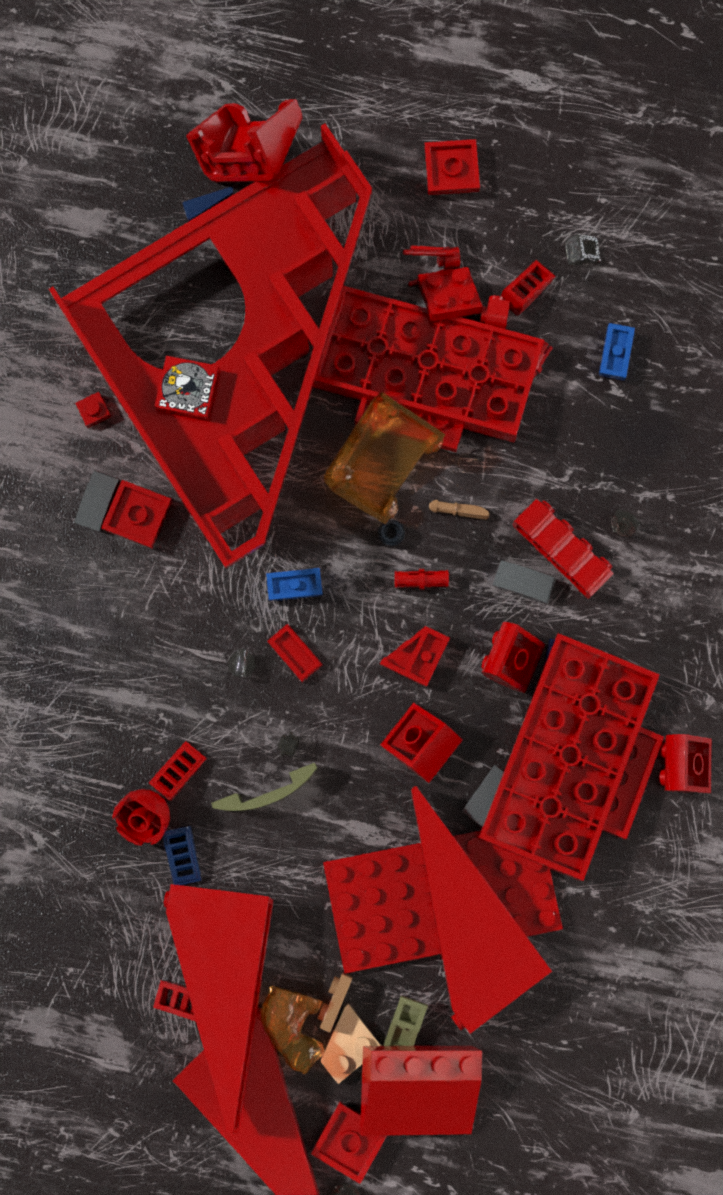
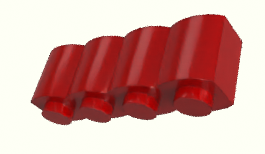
M536 499L514 520L513 527L541 555L550 561L580 593L589 599L614 574L611 571L612 565L605 558L595 556L592 552L593 547L584 538L579 540L572 533L574 529L566 520L562 519L560 521L553 515L554 509L550 504Z

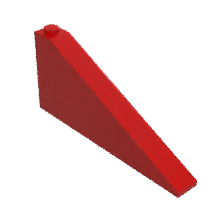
M417 786L411 789V795L450 1004L455 1013L451 1018L460 1031L466 1028L469 1034H471L551 973L552 970Z
M171 884L170 891H166L164 897V907L167 908L166 915L226 1132L228 1134H238L274 900L269 896Z
M257 1007L238 1134H228L226 1132L204 1050L174 1078L173 1082L276 1195H320L270 1027L266 1023L268 1017Z

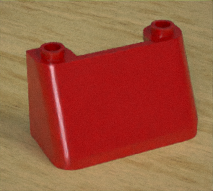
M296 99L284 100L280 103L278 111L266 121H250L248 112L243 106L236 103L225 104L190 131L186 137L202 171L210 180L216 182L269 181L281 170L302 121L301 108Z

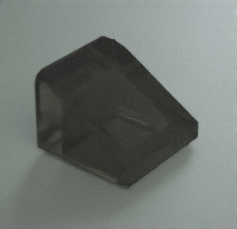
M576 234L566 241L569 265L591 264L601 261L597 237Z

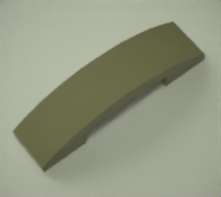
M315 763L289 772L292 784L246 802H242L240 794L235 793L212 802V807L226 811H246L274 804L300 789L318 768Z
M401 995L383 1046H414L428 1004Z

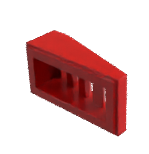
M536 260L503 290L501 297L505 298L506 301H510L509 310L516 316H519L556 276ZM534 272L543 281L540 282L536 277L532 275V273ZM525 280L530 282L535 288L529 285ZM520 287L527 294V296L518 288Z
M185 741L157 772L149 784L168 800L172 801L207 758ZM185 751L196 760L194 765L182 756ZM178 760L189 768L187 773L175 764ZM172 769L182 778L177 781L168 771ZM163 777L174 785L171 790L161 782Z
M160 980L153 1008L196 1022L193 1009L188 1010L190 998L187 987L174 982ZM169 989L173 990L170 1005L165 1004ZM180 993H183L181 1005L177 1007Z

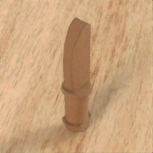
M438 500L429 503V509L434 513L442 512L453 514L454 516L457 514L458 516L479 519L489 518V512L479 506L439 502Z

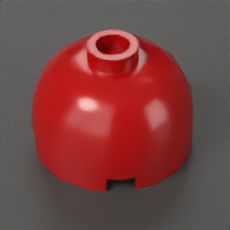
M139 789L129 792L118 802L112 817L113 820L114 818L116 819L118 824L116 827L118 833L127 841L141 846L144 842H152L151 845H153L165 834L170 822V811L167 802L161 795L149 789Z

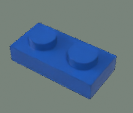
M612 323L608 324L599 376L625 381L635 328Z
M320 568L266 573L269 601L323 596Z

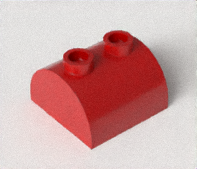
M503 622L500 630L496 631L492 637L493 646L489 655L485 656L482 661L483 670L481 673L503 686L525 693L545 643L519 625Z
M687 734L666 735V742H662L660 746L661 757L665 758V769L661 770L659 776L661 785L665 786V791L711 793L712 738Z

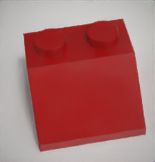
M413 703L380 746L422 779L430 783L462 742V739L447 724Z

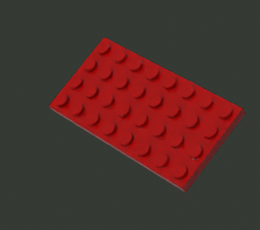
M481 831L453 836L526 936L563 929L549 868L479 839ZM421 843L323 862L344 974L441 954Z

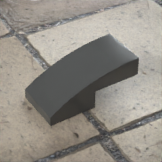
M95 470L83 495L74 523L100 532L109 506L116 495L120 479Z
M501 560L493 586L497 589L519 594L526 599L548 604L556 579L541 572Z
M495 765L461 811L462 814L480 827H483L504 772Z

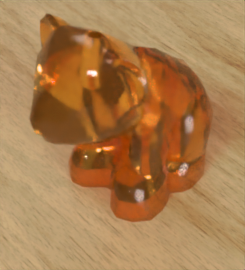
M270 985L260 1012L264 1031L269 1036L273 1045L284 1056L287 1066L297 1072L306 1074L318 1059L324 1055L325 1050L320 1041L301 1034V1030L308 1015L318 1013L322 1000Z

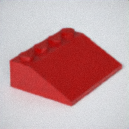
M363 1046L360 1135L471 1134L482 1080V1050L473 1046Z

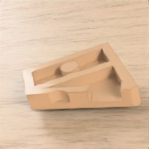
M349 1003L345 1005L321 1058V1063L338 1084L362 1065L363 1046H382Z

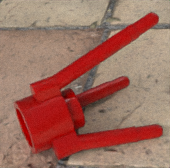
M411 246L410 250H403L404 255L437 256L438 267H443L439 271L460 268L459 247ZM417 279L410 281L408 286L417 285Z

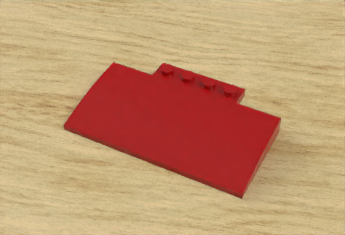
M343 286L313 387L361 400L355 418V425L455 453L457 452L463 429L515 443L544 339L462 317L431 321L425 307Z
M558 633L478 838L573 879L584 881L601 832H607L624 840L628 837L664 736L641 727L660 674Z

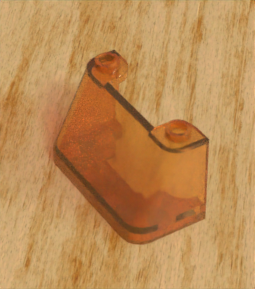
M381 392L371 402L325 473L324 482L335 494L386 524L398 511L396 493L422 454L437 452L441 448L446 434L384 392Z

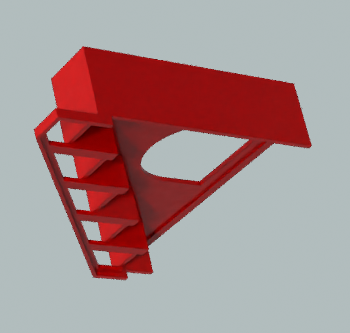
M326 124L321 125L322 142L282 165L280 172L272 180L255 181L60 298L54 287L49 289L76 336L207 542L209 541L226 569L265 544L372 195L371 185L347 150L344 152ZM357 193L359 201L343 249L325 220L356 202ZM210 239L241 287L245 299V319L242 331L233 347L221 359L212 364L219 366L220 371L209 418L206 420L160 411L154 408L163 370L146 363L130 349L102 304ZM333 258L338 266V270L320 328H318L298 297L333 277ZM309 339L314 348L295 409L293 410L271 376L308 354ZM286 424L289 430L268 494L244 455L286 430ZM261 509L263 514L256 536L231 551L221 533Z

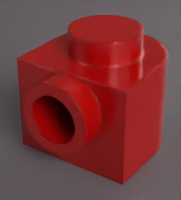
M490 296L488 307H482L480 322L506 329L510 301H506L501 296Z

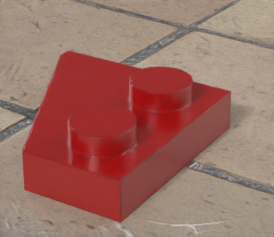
M425 626L395 651L383 658L380 665L427 687L450 637Z

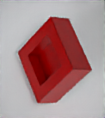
M99 392L75 403L87 428L111 418Z

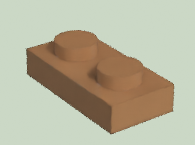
M342 972L340 978L334 977L328 991L333 996L329 1005L323 1003L317 1018L322 1021L321 1029L331 1032L353 976Z

